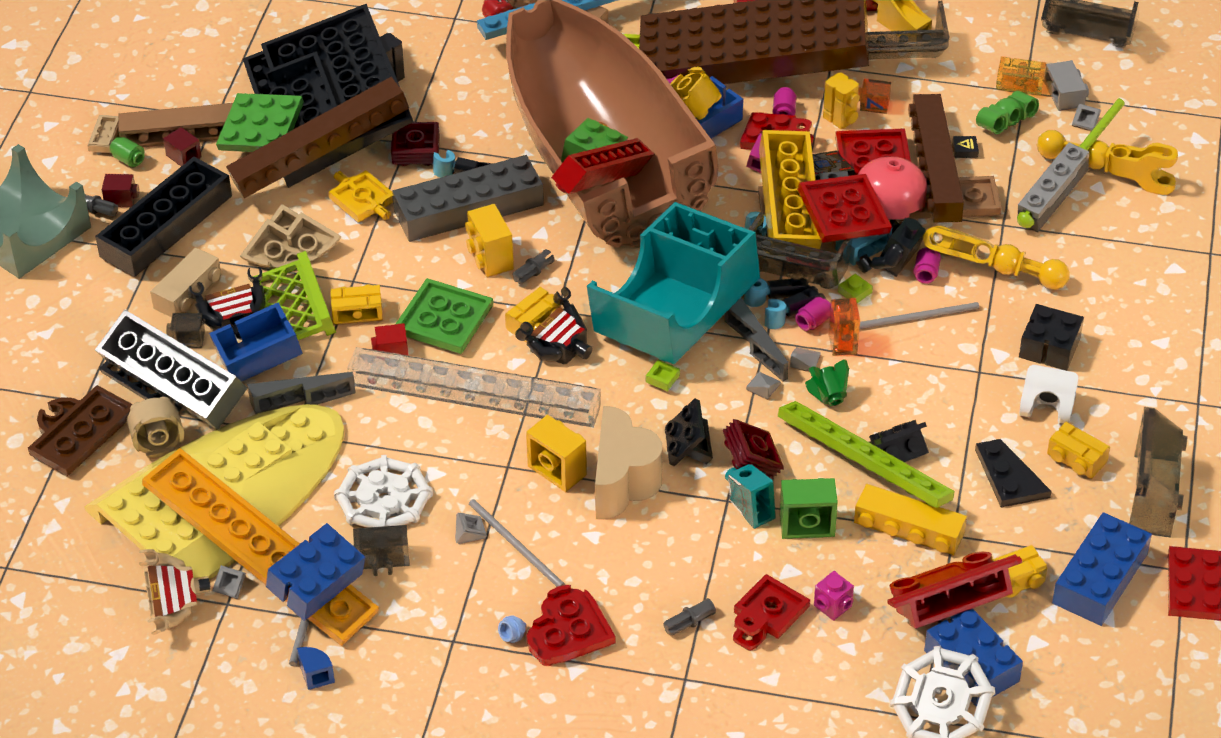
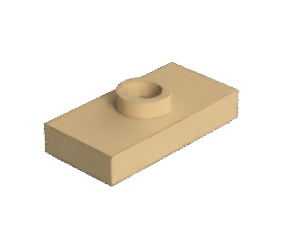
M98 116L87 145L88 151L110 153V144L119 134L118 116Z

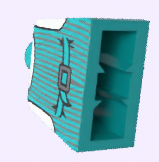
M752 464L739 469L735 467L730 468L725 474V479L729 482L731 503L752 528L755 529L776 519L773 480Z

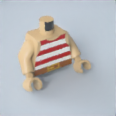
M153 549L140 550L139 553L145 554L146 561L139 562V565L147 566L143 568L151 617L147 622L155 623L156 630L151 632L152 635L164 632L166 629L176 627L191 614L192 607L197 605L196 594L210 592V581L208 576L194 578L192 567L185 566V563L167 553L156 552Z

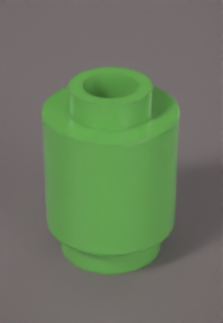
M117 137L110 144V153L124 164L136 167L143 162L145 157L144 148L126 137Z

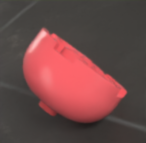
M880 157L868 162L858 173V175H867L888 219L909 218L910 213L917 210L921 212L924 209L927 181L923 172L914 163L899 157Z

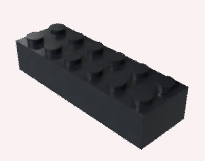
M192 157L95 236L99 257L134 277L137 276L232 197L229 175L196 157Z

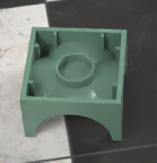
M18 144L11 149V166L0 186V266L20 279L90 229L91 223L83 185L77 181L70 185L68 197L56 193L40 178L30 163L25 148Z

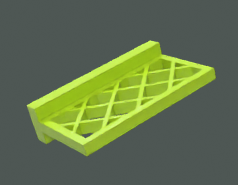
M306 251L297 254L299 260L262 273L260 285L267 280H275L270 287L263 286L266 293L264 294L265 308L274 304L268 301L272 295L280 297L277 303L280 304L283 312L286 313L288 321L293 315L301 317L296 325L290 323L298 340L325 331L327 336L336 333ZM298 270L293 279L285 277L287 273ZM281 282L289 284L285 291L277 290ZM295 286L303 288L299 295L291 293ZM286 299L294 300L290 308L282 306ZM301 303L309 305L305 312L297 310ZM307 319L317 323L308 328L303 327Z

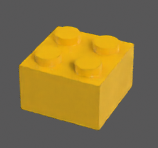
M491 204L467 211L468 222H465V228L469 239L466 240L469 253H474L478 269H482L486 277L514 270L512 233L496 205Z
M548 414L526 431L527 463L529 468L564 492H567L587 475L586 440L582 435L573 432L561 421L555 420Z

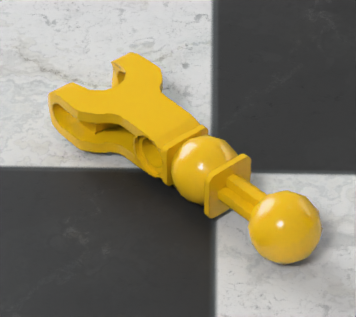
M1047 130L1038 137L1037 149L1043 157L1055 159L1068 144V141H1066L1062 133L1056 130ZM1096 140L1088 150L1089 167L1092 169H1102L1105 167L1104 172L1135 180L1140 187L1150 193L1168 195L1175 189L1176 180L1174 175L1161 169L1171 168L1177 162L1178 151L1175 147L1161 143H1152L1145 148L1111 143L1109 147L1107 143ZM1070 142V143H1072V144H1074V145H1076V146H1080V145H1081V144H1077V143Z
M942 225L929 228L923 236L924 244L929 249L977 263H989L988 266H993L997 272L1003 275L1014 274L1018 276L1021 271L1039 277L1041 284L1051 290L1061 289L1069 280V268L1063 261L1050 259L1041 263L1025 258L1026 252H1020L1017 247L1011 244L993 245L989 241ZM936 232L942 235L941 243L935 240L934 235ZM981 245L987 246L990 250V255L986 259L978 256L977 250Z

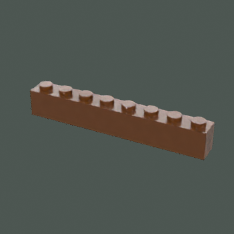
M392 77L378 83L227 165L226 168L233 183L245 199L408 110L409 105L404 92Z
M913 94V103L908 105V115L911 117V130L914 131L913 140L914 144H916V156L919 157V168L927 181V213L932 214L933 223L962 222L964 201L941 94Z

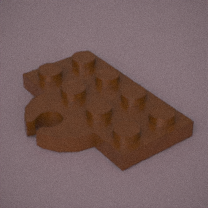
M98 385L81 400L71 397L51 400L47 402L49 410L59 413L49 416L45 410H39L37 423L42 435L28 447L29 455L69 476L127 422L132 404Z

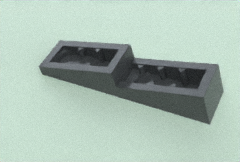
M740 298L725 313V322L750 343V354L784 382L788 379L787 359L743 299Z
M352 372L247 384L250 403L255 414L305 401L306 404L318 405L356 393Z

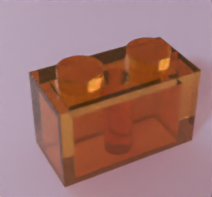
M856 298L832 299L828 333L832 356L857 355L860 316Z

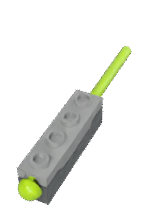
M1119 98L1115 101L1080 146L1068 142L1019 202L1017 223L1021 227L1039 232L1086 174L1089 167L1088 150L1125 105L1122 99Z

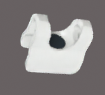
M1029 366L1021 397L1019 416L1030 418L1035 407L1041 404H1048L1057 410L1058 423H1070L1076 398L1078 375L1075 372L1045 366Z

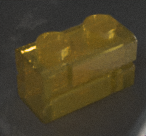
M1001 56L996 89L1005 91L1019 90L1027 94L1041 95L1046 62L1012 59Z

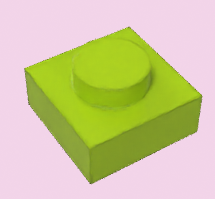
M856 273L838 285V293L853 304H857L866 298L873 290V286Z
M657 360L646 374V383L668 392L680 376V368Z

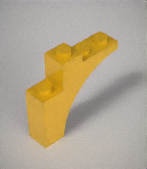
M873 0L878 4L877 22L913 46H917L931 37L932 19L923 13L913 0Z

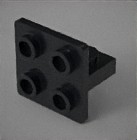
M694 398L665 426L669 464L672 466L677 465L685 456L708 464L713 459L708 420L702 418L700 400Z
M916 419L869 436L871 440L868 441L869 443L903 462L929 453L921 429L927 427L926 422L917 424Z

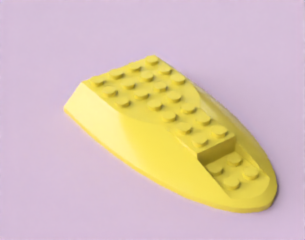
M311 404L288 406L258 413L230 423L179 448L184 450L277 526H280L312 494L328 474L341 449L344 439V426L338 412L329 407ZM179 448L145 466L84 506L85 511L101 525L109 520L141 550L153 549L156 552L167 553L182 560L185 566L192 567L194 578L208 576L210 580L218 575L221 565L229 567L236 562V560L142 485V478Z

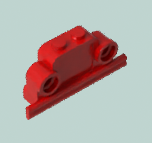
M990 552L971 553L963 557L962 562H952L912 577L893 581L889 585L893 598L888 599L887 602L888 605L896 608L897 613L908 618L910 626L916 629L1013 594L1008 568L1021 564L1022 559L1014 554L993 561Z

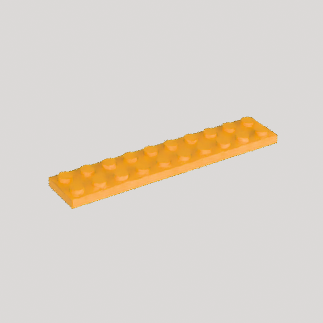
M181 448L142 478V485L265 585L268 569L300 544ZM350 584L310 616L308 620L342 646L378 613L379 607Z

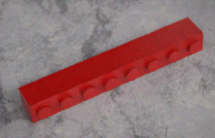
M638 138L568 155L551 178L556 182L555 185L560 191L571 194L610 183L623 177L635 176L655 153Z

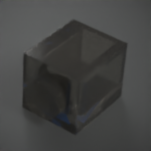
M172 313L171 323H167L166 334L188 348H202L205 335L203 314Z

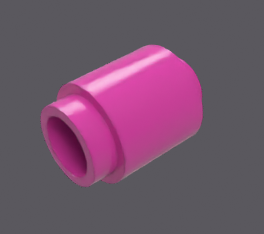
M782 87L774 94L773 114L795 115L797 97L791 88Z
M927 247L917 252L914 275L919 282L928 284L933 282L938 276L941 255L938 251Z
M821 297L814 298L798 310V314L795 316L798 326L804 331L814 330L832 316V306L826 299Z

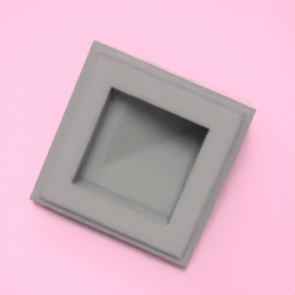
M1079 104L1072 126L1092 131L1098 122L1101 109Z
M796 347L791 354L790 367L809 371V368L812 366H817L821 352Z
M758 372L746 386V390L769 399L779 387L781 381Z
M457 513L456 543L462 544L487 537L481 516Z
M221 565L212 591L238 599L246 573Z

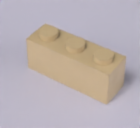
M195 247L150 291L153 309L177 320L196 301L188 295L189 286H191L193 292L199 293L200 290L197 287V283H202L204 294L214 282L218 281L221 276L219 258Z

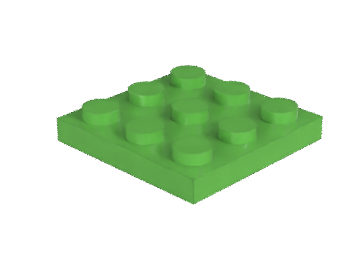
M237 93L217 140L218 150L253 152L292 131L304 104L302 96Z
M426 278L396 324L405 323L406 337L462 354L493 307V298Z

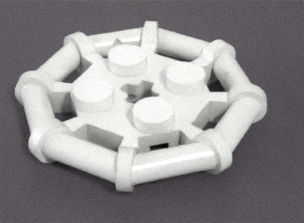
M381 455V458L357 466L351 465L347 469L348 473L339 489L334 491V499L340 504L346 516V522L349 525L353 526L356 524L380 531V534H386V531L410 522H418L428 499L433 496V489L428 486L420 471L421 467L417 463L410 464L388 458L387 455ZM388 468L403 472V474L397 475L394 473L388 472ZM414 480L418 488L410 489L408 483ZM355 481L360 484L356 491H350ZM388 493L389 496L385 495L383 498H380L379 494ZM411 500H416L412 507H408ZM357 502L360 508L353 509L351 503ZM397 513L396 517L390 518L391 514Z
M934 646L932 651L901 666L902 672L894 697L890 700V707L894 708L907 732V738H966L985 728L983 724L991 698L995 695V687L989 683L978 663L979 658L977 656L943 649L941 646ZM944 661L960 664L958 670L943 667ZM934 662L935 667L931 669V672L923 673L922 675L917 673V671ZM971 672L978 686L970 688L964 676ZM912 678L916 683L912 695L906 696ZM942 690H946V694L949 696L948 699L943 701V703H939V700L935 698L936 693L941 694ZM972 697H980L973 716L968 712ZM914 705L916 707L919 717L915 721L912 720L906 708L907 706ZM962 718L968 722L953 732H949L948 726L957 724ZM926 722L940 726V734L923 730Z

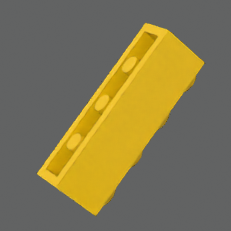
M870 484L865 485L855 505L854 523L951 555H955L965 533L967 520L966 515L941 507L935 508L929 506L926 502Z

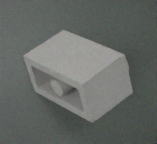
M1073 60L1046 64L1044 83L1058 111L1078 108L1079 104L1085 105L1086 97L1089 95L1088 85L1083 82L1081 72L1076 68Z

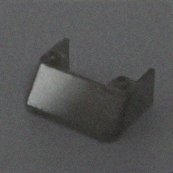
M1045 0L1041 22L1042 26L1047 29L1046 32L1059 35L1062 32L1113 42L1112 45L1115 47L1126 48V45H1131L1138 23L1140 15L1139 2L1134 1L1132 10L1083 0Z
M938 1L935 30L868 32L869 60L936 58L941 56L949 46V32L943 1Z
M760 212L748 230L756 232L760 272L763 271L817 284L825 289H831L840 283L849 266L853 238L845 239L837 253L762 236L765 213Z
M1144 406L1134 453V457L1138 458L1135 495L1129 524L1152 533V535L1171 538L1176 511L1182 510L1184 495L1179 494L1181 456L1182 451H1186L1188 436L1183 435V429L1153 407Z

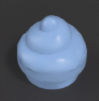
M509 615L500 621L498 633L503 641L515 643L523 638L527 625L519 617Z

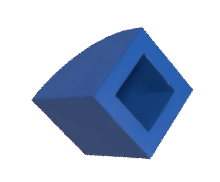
M313 647L297 648L299 665L308 690L335 683L333 665L326 653Z

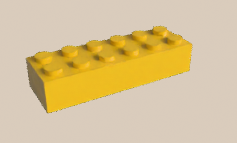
M763 130L759 155L770 257L818 258L822 241L797 190L799 182L815 180L810 132Z

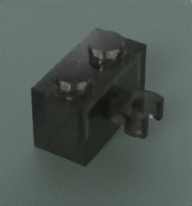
M407 525L353 529L354 547L365 556L363 569H372L373 575L378 576L379 568H387L388 575H392L393 567L410 566Z

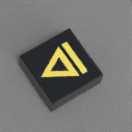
M953 136L952 144L955 158H978L979 150L976 136Z

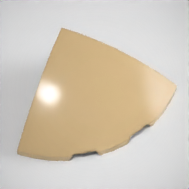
M281 204L270 220L267 218L241 253L240 258L259 266L278 268L299 260L297 254L306 251L309 260L312 261L332 249L341 239V235L302 212L298 214Z

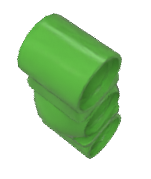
M1015 91L1007 98L1000 99L995 105L991 104L989 107L980 109L976 116V124L994 134H1000L1003 130L1008 129V127L1016 125L1020 120H1025L1026 117H1033L1039 109V100L1022 91Z

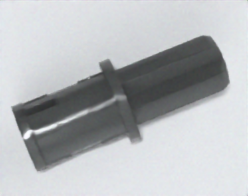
M85 194L87 208L92 214L99 212L112 217L116 216L118 205L102 200L98 195L90 196Z
M545 249L536 257L527 259L523 266L513 272V280L522 284L532 276L540 275L542 269L555 261L554 255L545 259L551 253V251Z
M706 598L690 608L684 607L681 613L666 620L663 626L667 634L674 635L690 626L696 627L697 622L714 615L716 608L713 602Z

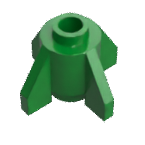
M843 359L834 364V366L822 369L814 366L809 368L812 378L805 382L808 392L824 404H829L830 406L841 404L847 396L846 390L850 369L847 360Z

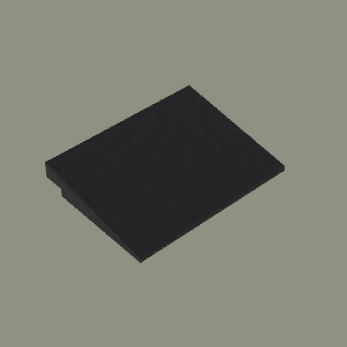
M367 4L262 43L263 51L242 58L254 94L302 96L304 104L294 129L390 77L399 86ZM409 109L283 177L287 187L289 188L411 124L414 121Z

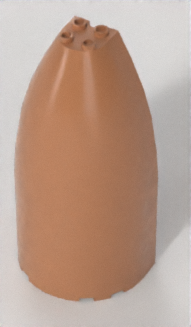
M539 0L531 10H525L522 7L510 12L506 33V57L513 94L526 129L540 156L553 174L562 164L561 157L565 139L587 118L617 130L627 136L628 140L638 138L655 153L635 176L623 177L610 183L571 194L566 193L592 233L611 246L631 245L633 248L640 247V235L674 202L700 211L708 201L707 194L711 186L715 187L718 177L716 145L662 72L646 54L620 31L602 19L562 0Z

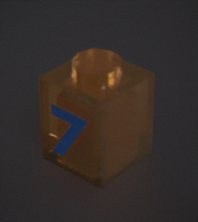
M864 79L862 88L859 87L858 90L860 111L887 114L891 82Z

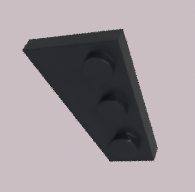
M1001 439L976 443V454L1000 507L1051 498L1052 491Z

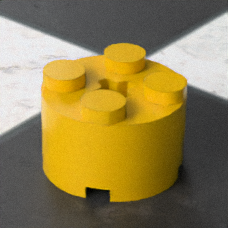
M693 67L688 69L689 74L684 77L680 74L670 84L697 120H701L708 114V109L720 100L722 94L701 67Z

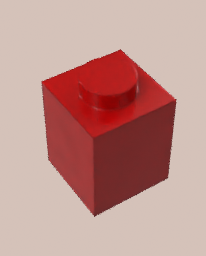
M405 323L375 327L376 337H371L372 352L378 353L379 362L409 358Z

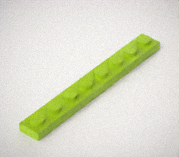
M794 401L779 407L777 417L783 419L789 425L797 427L808 436L823 442L827 447L842 453L846 458L856 461L867 470L882 476L886 481L901 487L908 494L915 495L929 506L938 508L953 500L954 490L803 404Z

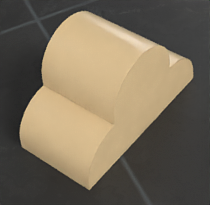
M603 406L595 480L596 519H611L623 513L629 501L649 499L660 490L662 486V442L653 431L642 427H633L632 420L625 411L612 406Z

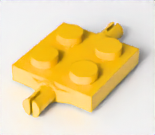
M367 170L352 177H347L341 171L335 172L334 179L340 184L329 191V198L358 223L372 214H378L383 220L390 218L391 212L384 208L393 203L392 191Z

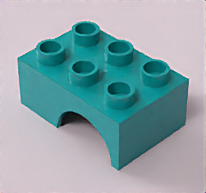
M674 202L640 235V251L636 265L626 283L618 291L612 293L597 286V282L593 280L587 285L594 332L616 340L620 344L628 345L657 357L661 361L675 364L760 278L756 232Z

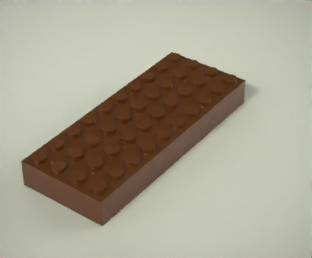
M755 0L655 14L650 13L641 15L639 49L646 54L666 79L673 78L679 74H682L684 77L690 73L688 69L701 67L709 78L713 76L723 84L869 66L866 0Z

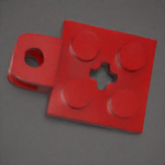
M752 112L740 140L741 149L752 150L759 134H762L763 130L810 132L812 121L797 118L795 115ZM810 134L811 146H812L813 141H814V136H813L812 134Z
M765 574L734 605V613L737 614L734 627L737 629L733 634V641L747 650H753L766 639L767 633L779 639L810 607V599ZM773 604H776L777 608L771 609L768 608L766 605L772 606ZM748 635L751 636L752 639L744 640L742 637Z

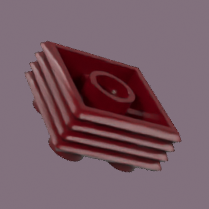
M412 122L393 132L391 141L392 164H399L400 166H407L409 164L432 165L434 152L439 154V122Z
M733 419V423L729 422L730 426H726V429H723L726 439L724 444L732 454L733 466L739 469L752 464L774 480V476H777V473H781L780 470H784V466L770 432Z

